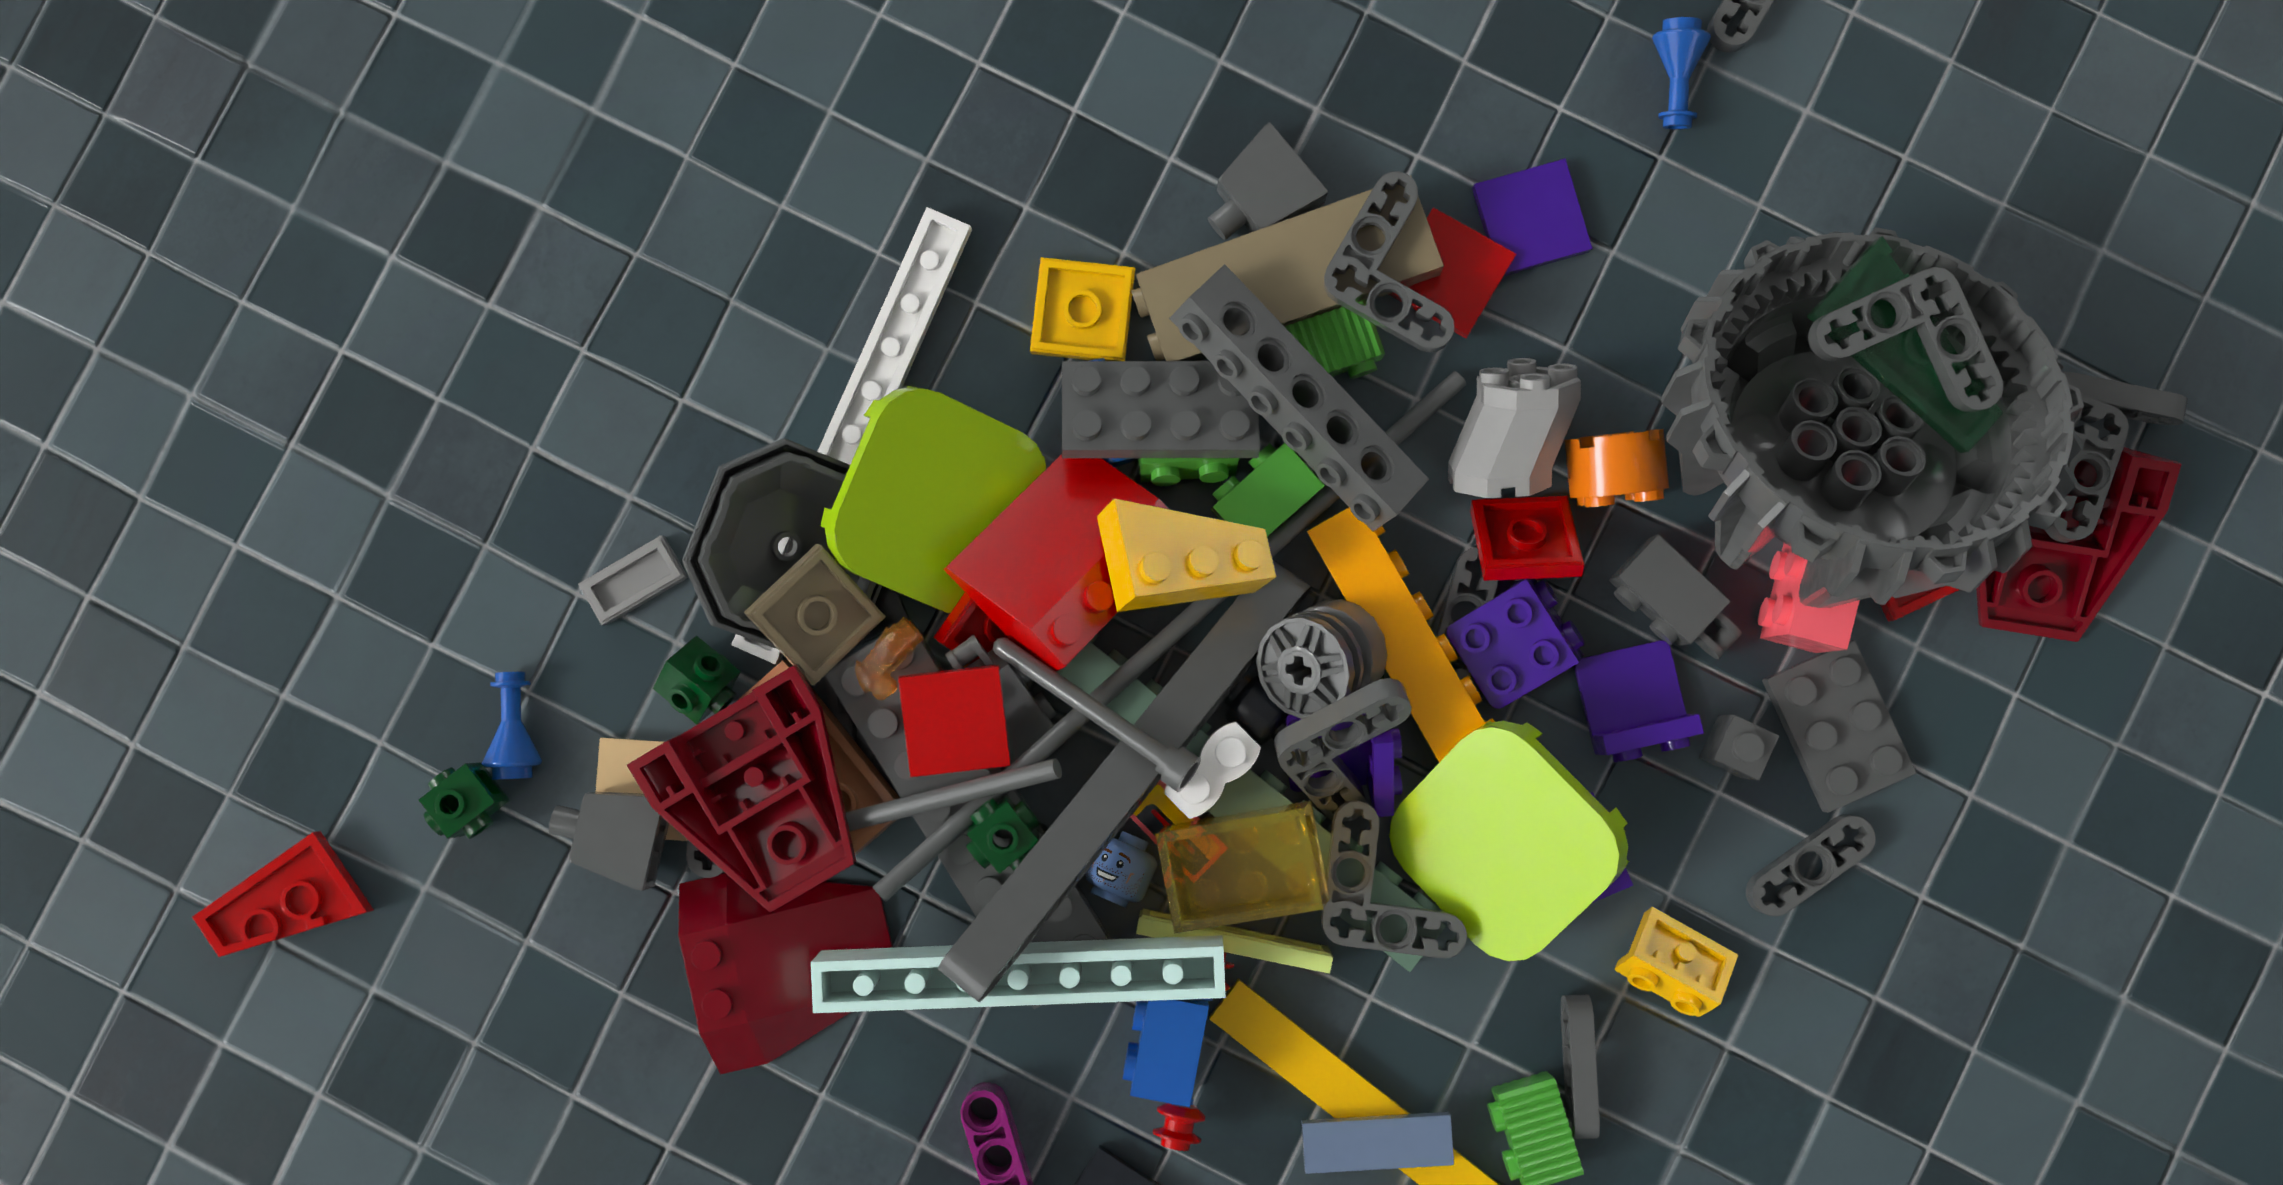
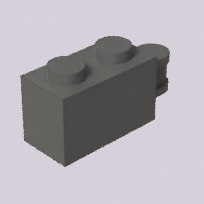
M1659 534L1647 538L1609 579L1617 588L1614 591L1616 598L1633 612L1640 609L1653 621L1649 625L1653 633L1669 645L1675 642L1678 646L1692 644L1694 641L1706 653L1719 660L1742 635L1739 628L1721 612L1731 601ZM1711 622L1719 628L1712 638L1703 632Z
M972 635L968 640L945 654L954 670L990 665L1000 666L1011 763L1054 726L1051 719L1057 716V713L1042 691L1036 695L1031 693L1026 683L1032 679L997 656L993 649L987 652L975 635ZM978 656L980 657L979 659H977L976 661H974L973 663H971V664L968 665L967 667H964L966 664H968L969 662H971L972 660H974L976 657H978Z

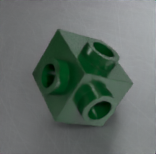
M696 635L665 662L653 689L665 698L676 711L684 714L697 725L711 712L716 714L731 704L736 696L732 688L741 671L733 666L725 656L716 652Z
M481 762L465 763L456 771L453 767L444 770L428 783L431 790L418 799L426 810L423 816L427 824L435 833L440 836L445 835L447 839L465 835L468 839H472L493 824L494 821L490 816L510 801L497 782L492 780L491 774L483 767Z
M1008 795L998 803L992 797L969 816L974 824L968 828L967 835L972 841L966 847L984 869L992 865L1000 874L1010 866L1014 871L1039 841V833L1035 828L1041 823L1022 800L1015 805ZM1000 829H1006L1013 835L1012 843L1006 847L998 846L993 840L994 833Z

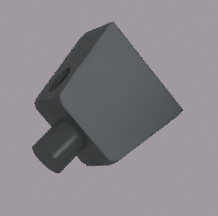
M1269 122L1219 178L1217 192L1226 203L1207 219L1215 232L1223 240H1226L1243 225L1250 232H1254L1318 209L1325 203L1328 190Z
M590 792L585 793L580 810L557 805L550 818L549 833L573 839L569 854V861L635 890L644 891L655 886L669 823L650 806L644 794Z

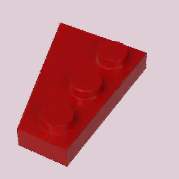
M317 831L306 836L192 916V918L218 957L374 911V909L322 832Z

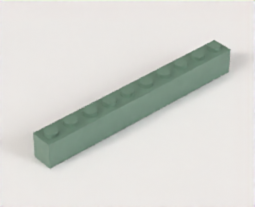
M1095 635L1066 667L1056 671L1088 694L1094 691L1128 660L1114 648L1107 656L1092 644L1098 635ZM1152 678L1146 686L1136 679L1114 698L1107 707L1134 725L1163 687ZM1206 722L1186 749L1199 757L1205 741L1209 738L1207 732L1212 726ZM1249 769L1241 777L1225 783L1221 796L1207 811L1323 903L1331 833L1321 826L1326 817L1305 800L1298 807L1283 796L1288 787L1266 769L1260 776ZM1351 837L1350 844L1339 841L1338 851L1352 849L1362 853L1365 849L1358 845ZM1354 858L1342 860L1336 869V877L1339 883L1347 887L1359 884L1364 875V868L1361 862ZM1379 861L1375 866L1370 902L1441 911L1437 905L1419 891L1412 899L1397 886L1403 878L1383 862ZM1342 908L1340 917L1352 927L1363 928L1366 931L1364 936L1368 940L1372 939L1370 922L1375 911L1366 910L1367 921L1352 918L1349 914V909ZM1388 915L1381 921L1379 927L1380 934L1385 941L1398 942L1406 935L1407 923L1400 915ZM1415 917L1417 935L1412 946H1421L1420 936L1431 937L1436 940L1446 925L1441 922L1439 929H1426L1421 926L1424 917ZM1383 951L1409 972L1413 970L1423 957Z

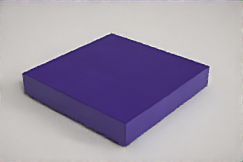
M1566 158L1473 185L1472 191L1486 237L1516 253V257L1505 273V276L1589 253L1593 249Z

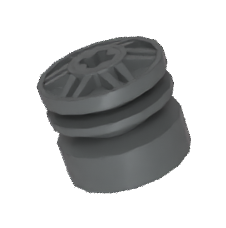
M1338 599L1322 601L1270 627L1259 644L1256 663L1260 683L1269 699L1285 713L1303 719L1372 682L1380 680L1384 674L1388 655L1384 634L1375 618L1360 605Z

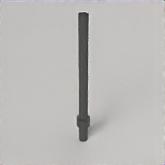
M1055 758L846 812L849 830L851 832L1060 779L1062 770L1059 761Z

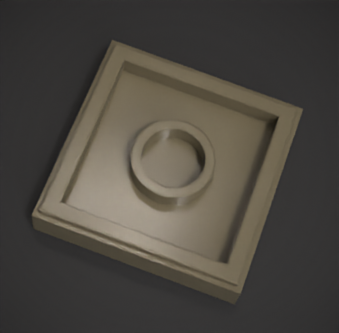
M820 544L814 545L744 611L746 616L792 665L797 664L804 678L812 685H815L885 618V615Z

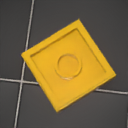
M1041 257L1030 353L1082 360L1104 358L1105 361H1125L1135 267Z

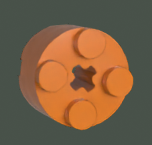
M1664 429L1580 437V442L1579 439L1564 440L1570 498H1577V506L1598 507L1614 505V495L1625 494V500H1634V502L1664 499V489L1669 488Z

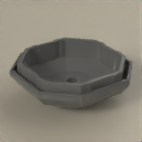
M782 438L718 467L682 559L710 625L776 648L746 616L744 611L814 545H822L835 560L827 546L825 528L820 525L824 507L832 509L850 467L849 464ZM789 537L793 542V548L788 554L782 555L778 550V544L781 539ZM842 568L875 604L882 585Z

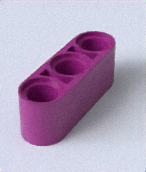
M982 1082L973 1086L962 1103L960 1114L980 1184L1034 1185L1010 1104L1004 1090L991 1082ZM979 1097L991 1099L997 1107V1115L991 1119L979 1118L972 1110V1101ZM994 1145L1004 1146L1012 1155V1161L1006 1166H995L989 1162L986 1150Z

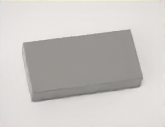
M661 535L580 582L578 585L601 625L607 626L689 577L666 537Z

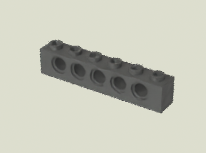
M1225 264L1169 318L1179 328L1182 336L1187 341L1193 343L1214 365L1218 374L1227 379L1246 398L1250 407L1267 420L1282 436L1286 445L1296 451L1316 472L1318 478L1325 485L1331 487L1350 507L1353 515L1358 520L1364 522L1372 531L1397 516L1429 480Z

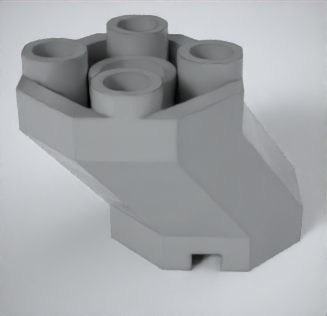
M1515 358L1507 361V368L1493 367L1479 370V376H1477V396L1448 461V481L1450 484L1453 483V490L1455 492L1483 498H1501V489L1516 487L1515 497L1531 496L1552 487V467L1581 400V380L1577 377L1576 365L1554 364L1548 366V368L1536 367L1535 359Z

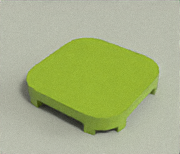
M907 386V388L893 390L880 400H874L864 414L870 420L832 509L824 507L820 526L825 528L827 546L835 561L846 571L933 608L951 613L965 592L943 569L1046 470V463L1037 444L1023 432L940 392Z
M1490 720L1461 739L1401 802L1391 818L1389 838L1394 856L1404 871L1442 911L1451 913L1462 921L1466 928L1467 937L1489 956L1505 961L1526 960L1544 949L1622 874L1630 862L1627 860L1628 843L1624 830L1628 823L1617 807L1609 813L1537 740L1543 734L1528 722L1520 725L1504 720L1491 722Z

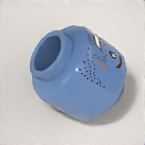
M1124 831L1121 832L1119 839L1113 838L1085 874L1086 880L1093 885L1091 893L1125 908L1129 901H1141L1157 868V861L1154 856L1145 852L1149 843Z

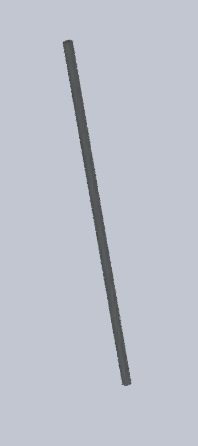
M1453 371L1386 430L1385 433L1399 446L1466 386L1465 379L1458 372ZM1325 485L1267 537L1272 558L1340 498L1331 487ZM1229 596L1194 601L1089 695L1107 706ZM1073 708L1002 772L1045 761L1089 722L1090 719ZM1010 791L967 802L873 886L874 890L885 902L888 901L974 824L969 816L977 808L992 797L998 803Z

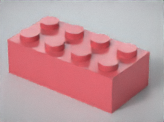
M1784 543L1782 551L1776 552L1770 566L1769 577L1774 579L1770 598L1766 597L1759 610L1758 625L1763 626L1760 639L1813 653L1847 650L1860 600L1831 608H1817L1802 604L1799 598V589L1808 560L1792 553L1791 546Z

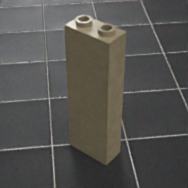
M1397 185L1393 190L1385 188L1383 192L1387 194V200L1382 212L1379 214L1374 208H1371L1369 213L1380 215L1392 226H1395L1397 221L1388 219L1389 214L1398 201L1405 204L1408 202L1403 197L1405 188ZM1372 189L1137 273L1136 277L1140 288L1134 289L1131 292L1140 317L1150 315L1155 328V333L1147 335L1155 360L1202 361L1207 359L1193 343L1187 341L1182 336L1179 328L1169 318L1224 264L1284 327L1343 307L1328 297L1324 289V275L1327 266ZM1419 196L1414 210L1378 270L1406 287L1441 275L1444 267ZM1373 225L1361 228L1356 236L1359 246L1367 251H1375L1381 248L1385 242L1382 230ZM1348 269L1344 274L1336 272L1333 275L1338 280L1336 288L1338 291L1344 292L1349 286L1362 292V296L1357 302L1364 299L1367 300L1369 292L1378 284L1369 279L1367 288L1358 285L1354 281L1355 272L1351 269ZM1383 292L1379 294L1376 298L1390 294L1392 292Z

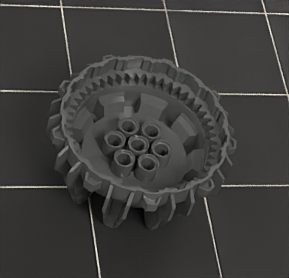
M1876 227L1869 235H1854L1853 232L1842 233L1834 231L1829 234L1807 238L1791 236L1787 243L1781 247L1766 240L1750 249L1744 260L1745 269L1722 270L1707 296L1698 297L1681 327L1682 335L1678 350L1692 361V364L1674 372L1661 396L1662 405L1676 415V419L1670 427L1666 438L1667 442L1679 451L1683 492L1697 496L1705 494L1722 483L1727 487L1708 517L1713 522L1715 521V550L1719 558L1730 568L1739 569L1769 541L1776 537L1783 543L1791 546L1792 553L1808 560L1799 589L1800 602L1805 606L1831 608L1870 597L1876 604L1885 605L1891 597L1899 598L1944 586H1950L1970 593L1976 590L1993 571L2001 573L2009 571L2031 549L2032 541L2029 526L2047 530L2067 506L2064 498L2076 486L2077 480L2068 464L2082 450L2083 445L2074 430V422H2071L2084 407L2079 388L2068 384L2065 373L2061 372L2064 366L2058 359L2048 338L2032 316L2028 317L2018 306V294L2003 281L1995 283L1992 279H1987L1973 270L1974 267L1947 253L1927 245L1924 247L1910 243L1907 239L1899 238L1893 230ZM1933 267L1945 268L1957 279L2003 381L2002 396L1996 404L1988 409L1964 412L1955 408L1946 396L1915 326L1853 355L1834 361L1824 360L1815 355L1808 341L1809 329L1814 321L1821 316L1913 274ZM1927 284V288L1921 291V297L1924 301L1931 299L1935 301V297L1941 294V288L1938 284L1932 286ZM1877 300L1871 307V319L1875 325L1888 329L1894 324L1896 312L1891 303L1885 300ZM1949 309L1930 317L1934 324L1938 320L1954 316V314ZM1856 321L1838 329H1834L1831 323H1829L1831 332L1824 336L1828 345L1837 343L1842 349L1840 340L1860 331ZM1947 326L1941 333V346L1950 354H1959L1965 346L1963 332L1955 326ZM1971 357L1969 360L1952 364L1954 371L1964 369L1965 366L1976 363L1974 358ZM1971 379V384L1964 389L1969 397L1973 395L1978 396V392L1985 387L1981 379Z

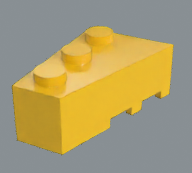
M1113 499L1097 516L1117 612L1255 593L1276 578L1266 530L1263 528L1119 499Z

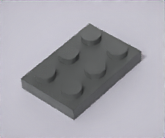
M1855 640L1849 641L1847 650L1820 653L1762 679L1822 812L1829 813L1917 774Z

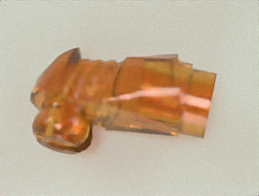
M903 617L891 627L886 626L876 641L874 649L866 656V659L862 662L856 660L855 674L864 693L871 691L877 700H885L896 691L898 683L891 677L890 673L895 671L917 648L916 646L924 640L919 630L906 617Z

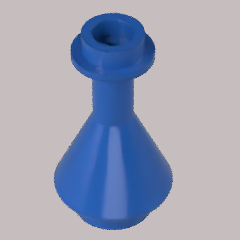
M1675 17L1663 20L1662 31L1656 32L1652 37L1670 79L1668 111L1658 114V118L1663 120V128L1681 130L1692 128V120L1698 116V113L1688 111L1689 79L1711 39L1710 33L1702 30V20L1699 18Z
M525 672L495 673V682L490 683L491 687L500 688L501 722L482 761L483 767L492 768V780L533 778L532 766L542 763V759L521 721V687L531 685V681H525Z

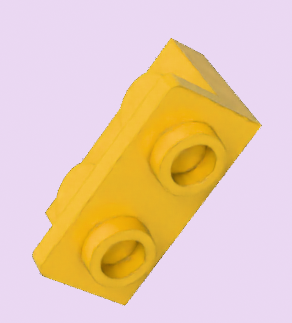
M1651 907L1644 912L1629 953L1618 960L1615 971L1627 977L1628 982L1634 987L1644 991H1652L1670 1001L1671 1006L1675 1010L1686 1015L1701 1017L1721 1005L1738 954L1660 910Z

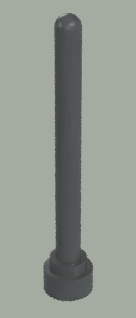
M999 638L994 642L993 650L997 656L1156 765L1155 771L1161 774L1160 780L1176 792L1183 790L1192 779L1200 765V757L1185 747L1180 749L1173 745L1169 748L1165 747L1008 638Z

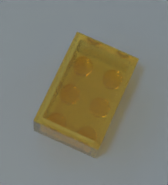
M1311 801L1167 825L1155 834L1174 934L1323 910L1330 900Z

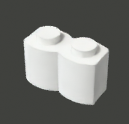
M1236 722L1226 724L1213 732L1205 741L1199 755L1201 758L1200 765L1185 788L1180 792H1176L1166 785L1164 794L1189 819L1205 813L1216 803L1223 792L1225 783L1241 777L1252 767L1260 753L1261 747Z

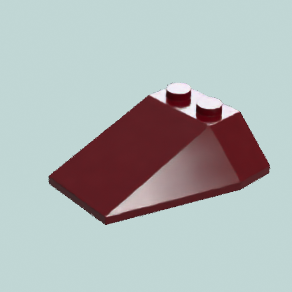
M2123 447L2094 531L2084 539L2064 543L2052 539L2044 529L2029 526L2032 541L2031 549L2009 571L2005 573L1993 571L1976 589L1979 625L1985 628L2078 642L2167 513L2182 464ZM2080 461L2074 469V476L2080 485L2089 488L2094 485L2097 473L2092 464ZM2077 497L2075 504L2085 500L2088 501V498ZM2074 507L2070 511L2061 513L2060 518L2067 521V530L2079 525V521L2072 518Z
M797 664L756 687L748 695L681 735L667 740L627 764L628 769L650 806L769 912L774 911L856 863L823 710Z
M726 873L679 884L678 937L699 1034L720 1075L768 1064L851 1013H813L811 961L821 950L893 948L883 900L874 890L873 886L824 881L774 911L769 912Z

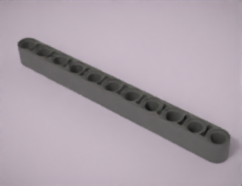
M1273 558L1276 578L1255 593L1241 594L1237 597L1135 722L1134 725L1165 747L1169 748L1173 745L1180 749L1182 747L1186 748L1257 660L1259 644L1269 628L1292 616L1307 596L1311 586ZM1120 741L941 961L938 970L976 1001L981 1002L1160 781L1161 774L1155 771L1156 765Z

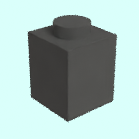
M1718 715L1699 759L1741 779L1759 781L1779 735L1736 715Z

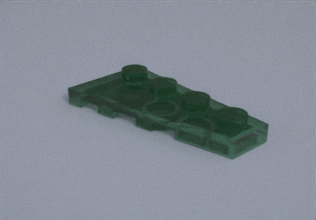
M1883 236L1874 240L1807 315L1812 322L1825 314L1909 277L1908 273L1903 274L1890 255L1893 251ZM1877 300L1871 307V319L1875 325L1888 329L1894 324L1896 312L1891 303L1885 300ZM1930 317L1933 324L1939 320L1938 317ZM1856 321L1838 329H1834L1831 323H1829L1831 332L1827 335L1841 347L1840 340L1858 332L1860 329ZM1915 326L1851 355L1959 453L1969 452L2003 414L1997 403L1988 409L1974 412H1964L1955 408L1946 396ZM1944 328L1940 337L1941 346L1946 352L1957 355L1958 353L1946 337L1949 333ZM1966 360L1952 364L1954 371L1964 369L1965 366L1970 364ZM1971 379V384L1964 389L1969 397L1973 395L1978 396V392L1985 387L1980 379Z

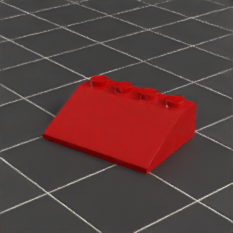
M1061 454L943 570L1012 642L1054 671H1058L1066 667L1118 613L1097 516L1113 499L1164 509L1169 508L1158 497L1102 458H1062Z

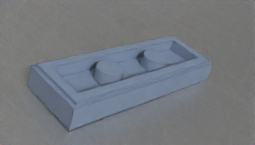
M1449 1112L1301 1120L1305 1174L1454 1165L1451 1115Z

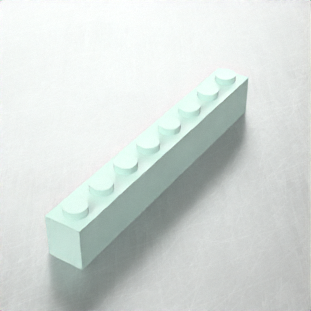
M1222 935L1030 942L981 1002L976 1001L938 970L941 961L953 945L821 950L811 961L813 1013L1226 998Z

